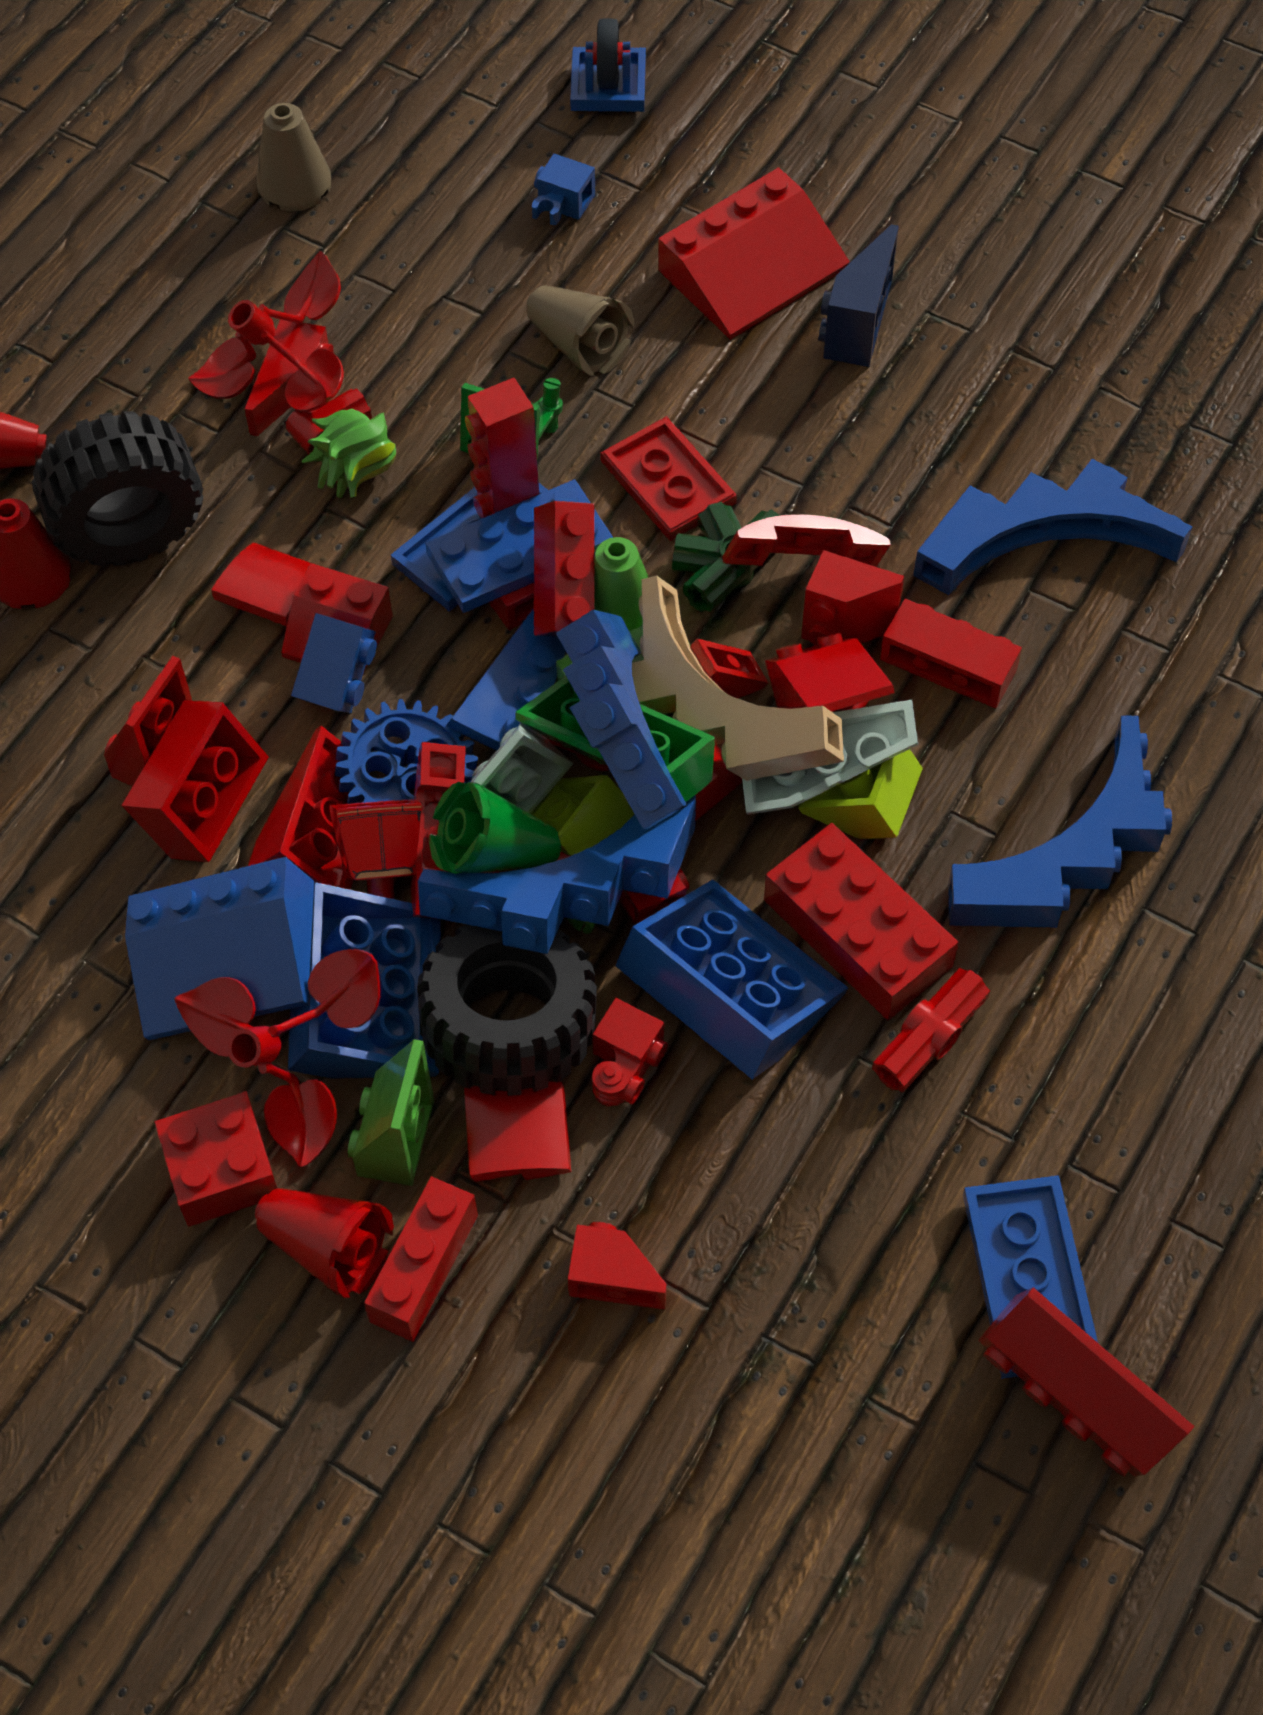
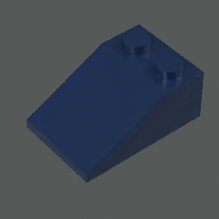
M891 224L836 275L832 291L825 290L821 314L827 315V318H822L818 341L825 342L823 359L870 367L893 280L898 225Z

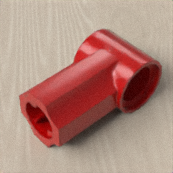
M357 388L354 390L350 389L317 410L311 412L293 411L287 419L286 430L309 455L315 447L308 443V440L318 437L324 431L313 423L312 418H325L340 410L354 409L372 419L371 409L365 397Z

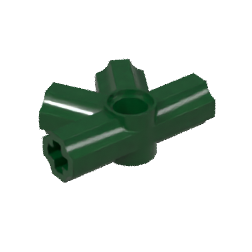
M722 502L710 504L702 513L698 514L697 524L704 537L678 533L674 545L672 569L695 573L684 583L683 594L688 598L690 605L701 613L703 611L711 612L735 588L748 585L753 579L754 570L758 567V565L723 563V554L736 532L742 527L732 507L724 505ZM772 509L769 511L762 510L748 524L781 515Z

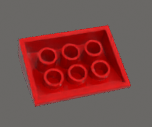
M779 167L658 238V271L730 340L835 277L850 263L805 191Z

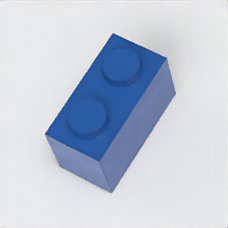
M316 613L291 696L337 711L352 713L353 706H357L363 696L364 682L361 680L365 666L371 664L376 653L377 642L374 640L376 631Z

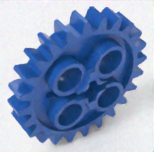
M403 699L398 700L397 710L392 711L385 702H381L379 715H376L367 708L364 713V722L354 718L351 721V732L343 731L341 744L343 746L337 747L336 760L339 762L336 763L335 776L341 777L339 780V792H350L347 797V804L414 799V795L409 793L408 790L415 789L419 749L422 742L466 746L464 783L471 782L473 770L476 769L478 761L477 756L470 755L473 751L474 742L471 740L462 741L464 739L463 734L446 726L453 715L445 716L441 720L437 718L438 706L436 705L428 713L422 712V704L419 700L416 701L412 710L406 709ZM399 737L405 742L395 744L388 741L387 738ZM379 771L384 773L386 777L377 779L368 773Z

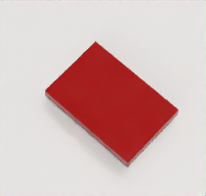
M667 416L600 452L603 465L669 541L675 539L678 533L684 534L698 526V514L702 513L708 505L722 502L724 505L732 507L737 504V494Z

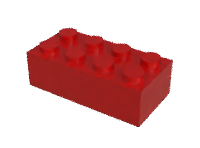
M833 823L826 826L766 874L764 901L887 1021L953 968L959 942Z

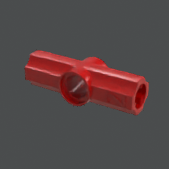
M959 968L929 1001L924 999L915 1006L905 1019L900 1030L901 1032L873 1062L872 1070L878 1075L883 1084L891 1090H899L903 1093L934 1058L940 1060L948 1053L958 1040L965 1023L974 1016V1013L989 998L990 990L983 982V979L970 969L963 970Z

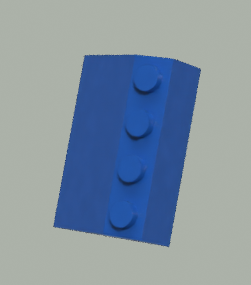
M282 857L128 896L125 940L144 1038L153 1040L191 1031L182 1018L174 999L176 996L215 978L230 977L242 982L253 996L256 1007L255 1016L308 1005L314 880L287 857Z
M714 880L707 882L634 925L615 965L635 984L644 989L669 1012L679 1018L751 1079H754L778 1062L848 990L845 984Z
M315 882L310 973L320 960L332 953L348 949L369 952L378 962L380 1000L372 1018L356 1028H341L335 1025L328 1017L326 1011L319 1017L289 1029L288 1071L326 1078H374L375 1072L412 1040L423 1041V1037L420 1035L418 977L423 972L422 965L432 951L436 952L435 946L440 942L441 919L413 917L412 903ZM309 992L308 1005L291 1008L290 1019L315 1009L321 1003L315 1000ZM426 1053L430 1077H436L439 1074V1069L435 1066V1059L430 1058Z

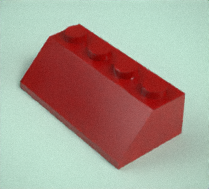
M1034 1287L1015 1295L978 1340L987 1348L983 1355L992 1365L1005 1374L1010 1369L1026 1382L1022 1389L1031 1399L1044 1408L1049 1403L1065 1416L1061 1421L1062 1425L1083 1442H1086L1088 1438L1093 1440L1104 1450L1100 1456L1102 1460L1124 1477L1128 1472L1133 1476H1141L1148 1473L1195 1427Z

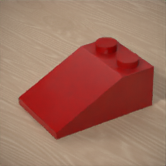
M841 632L817 637L818 645L802 649L801 643L776 649L777 657L765 660L777 708L795 709L824 706L832 712L895 693L893 684L857 638L842 637Z
M175 656L170 658L143 699L132 706L128 720L120 732L109 739L104 757L112 778L133 787L184 700H192L180 658Z

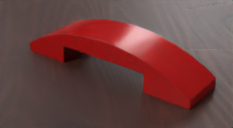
M781 515L758 520L739 529L723 554L722 559L724 564L762 566L769 553L821 555L823 550L877 567L891 544L889 538L848 521L816 515Z
M422 742L420 744L414 799L422 803L416 868L414 875H411L413 917L432 918L420 915L418 879L424 869L445 871L437 867L431 855L429 845L430 834L437 835L439 820L432 818L437 804L447 789L454 783H464L466 746Z

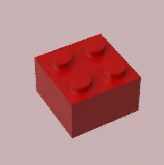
M247 1091L154 1121L178 1205L188 1227L258 1204L264 1195L277 1188Z

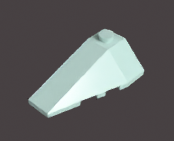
M912 700L833 712L842 719L844 762L748 781L742 778L747 815L792 808L917 746L918 739Z

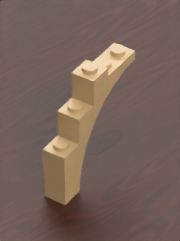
M658 576L641 579L642 596L639 598V610L643 617V636L640 638V650L644 660L632 663V677L641 705L662 714L673 713V719L714 736L715 745L722 744L721 752L726 769L746 781L844 762L842 719L824 706L795 709L758 706L726 694L705 673L690 648L681 622L677 590Z

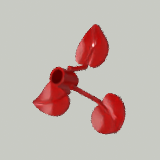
M319 251L290 288L285 298L284 312L269 309L264 304L257 307L250 300H242L235 304L229 313L228 323L236 331V337L222 343L210 355L205 364L196 373L188 377L189 381L210 397L217 399L236 397L248 387L254 378L255 370L251 362L256 358V352L252 344L265 345L269 343L299 369L290 377L285 389L286 400L292 408L299 412H311L323 407L330 399L334 398L340 390L344 378L343 365L338 356L330 350L320 348L313 351L306 362L303 363L274 338L275 326L272 318L301 324L305 317L310 320H318L333 308L339 298L341 284L338 274L328 257L322 251Z
M342 950L320 960L310 973L308 990L311 996L321 1004L315 1009L271 1027H253L249 1025L255 1016V1002L248 988L234 978L220 977L209 980L188 992L176 996L174 999L186 1025L208 1050L219 1056H229L232 1062L239 1067L247 1068L258 1065L261 1074L269 1073L289 1083V1085L276 1087L269 1094L264 1106V1117L271 1136L294 1158L300 1167L310 1164L327 1147L335 1129L337 1109L331 1091L322 1081L311 1079L299 1084L296 1075L272 1065V1061L278 1057L281 1050L279 1035L321 1016L326 1011L330 1020L341 1028H356L372 1018L380 1000L378 962L374 956L363 950Z

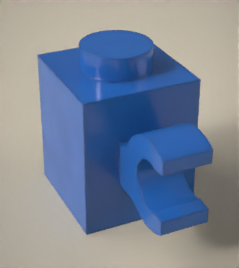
M553 154L546 166L539 168L535 177L534 187L538 189V197L532 202V218L537 219L543 211H550L551 225H556L560 221L561 214L580 220L595 196V167Z

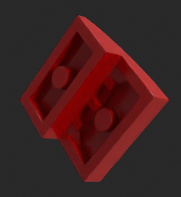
M253 542L232 560L211 589L213 599L287 626L293 595L311 563Z
M548 1081V1087L533 1092L532 1088L522 1090L521 1095L508 1096L507 1091H495V1095L481 1093L478 1086H473L470 1089L464 1088L469 1173L475 1182L521 1174L525 1180L571 1173L565 1090L562 1082Z

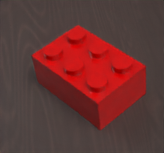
M184 700L121 806L171 859L210 862L269 756L223 702Z

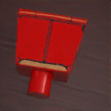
M415 799L329 805L345 875L351 880L366 879L367 894L395 899L393 877L411 876L415 873L422 803Z

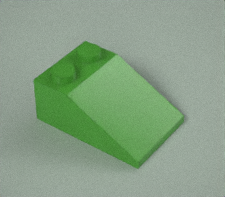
M412 1040L375 1072L372 1087H365L362 1092L359 1107L360 1115H364L360 1130L354 1129L352 1131L348 1144V1157L353 1158L357 1176L409 1186L413 1185L434 1104L424 1042L421 1040Z

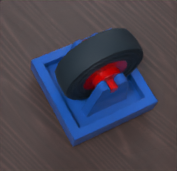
M599 19L597 24V42L586 41V47H573L571 111L644 112L646 48H631L630 42H619V24L617 19Z

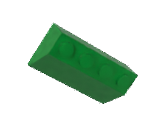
M567 676L560 679L515 712V720L539 735L607 766L598 748H592L570 709L580 699ZM640 704L655 744L684 801L687 802L712 782L715 737Z

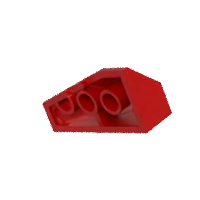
M323 726L318 727L313 733L256 840L248 866L287 857L313 879L314 883L317 882L351 890L353 880L345 875L329 806L347 804V797L350 793L339 792V780L341 777L335 776L336 763L339 762L336 760L337 747L343 745L338 738Z

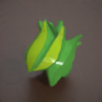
M354 409L340 410L325 418H312L313 423L324 431L318 437L308 440V443L315 448L302 460V463L322 461L318 488L323 489L326 480L327 486L333 488L338 480L337 497L342 498L345 490L349 487L350 498H354L357 494V488L361 483L386 472L393 464L396 457V444L387 438V424L384 412L371 420L363 413Z

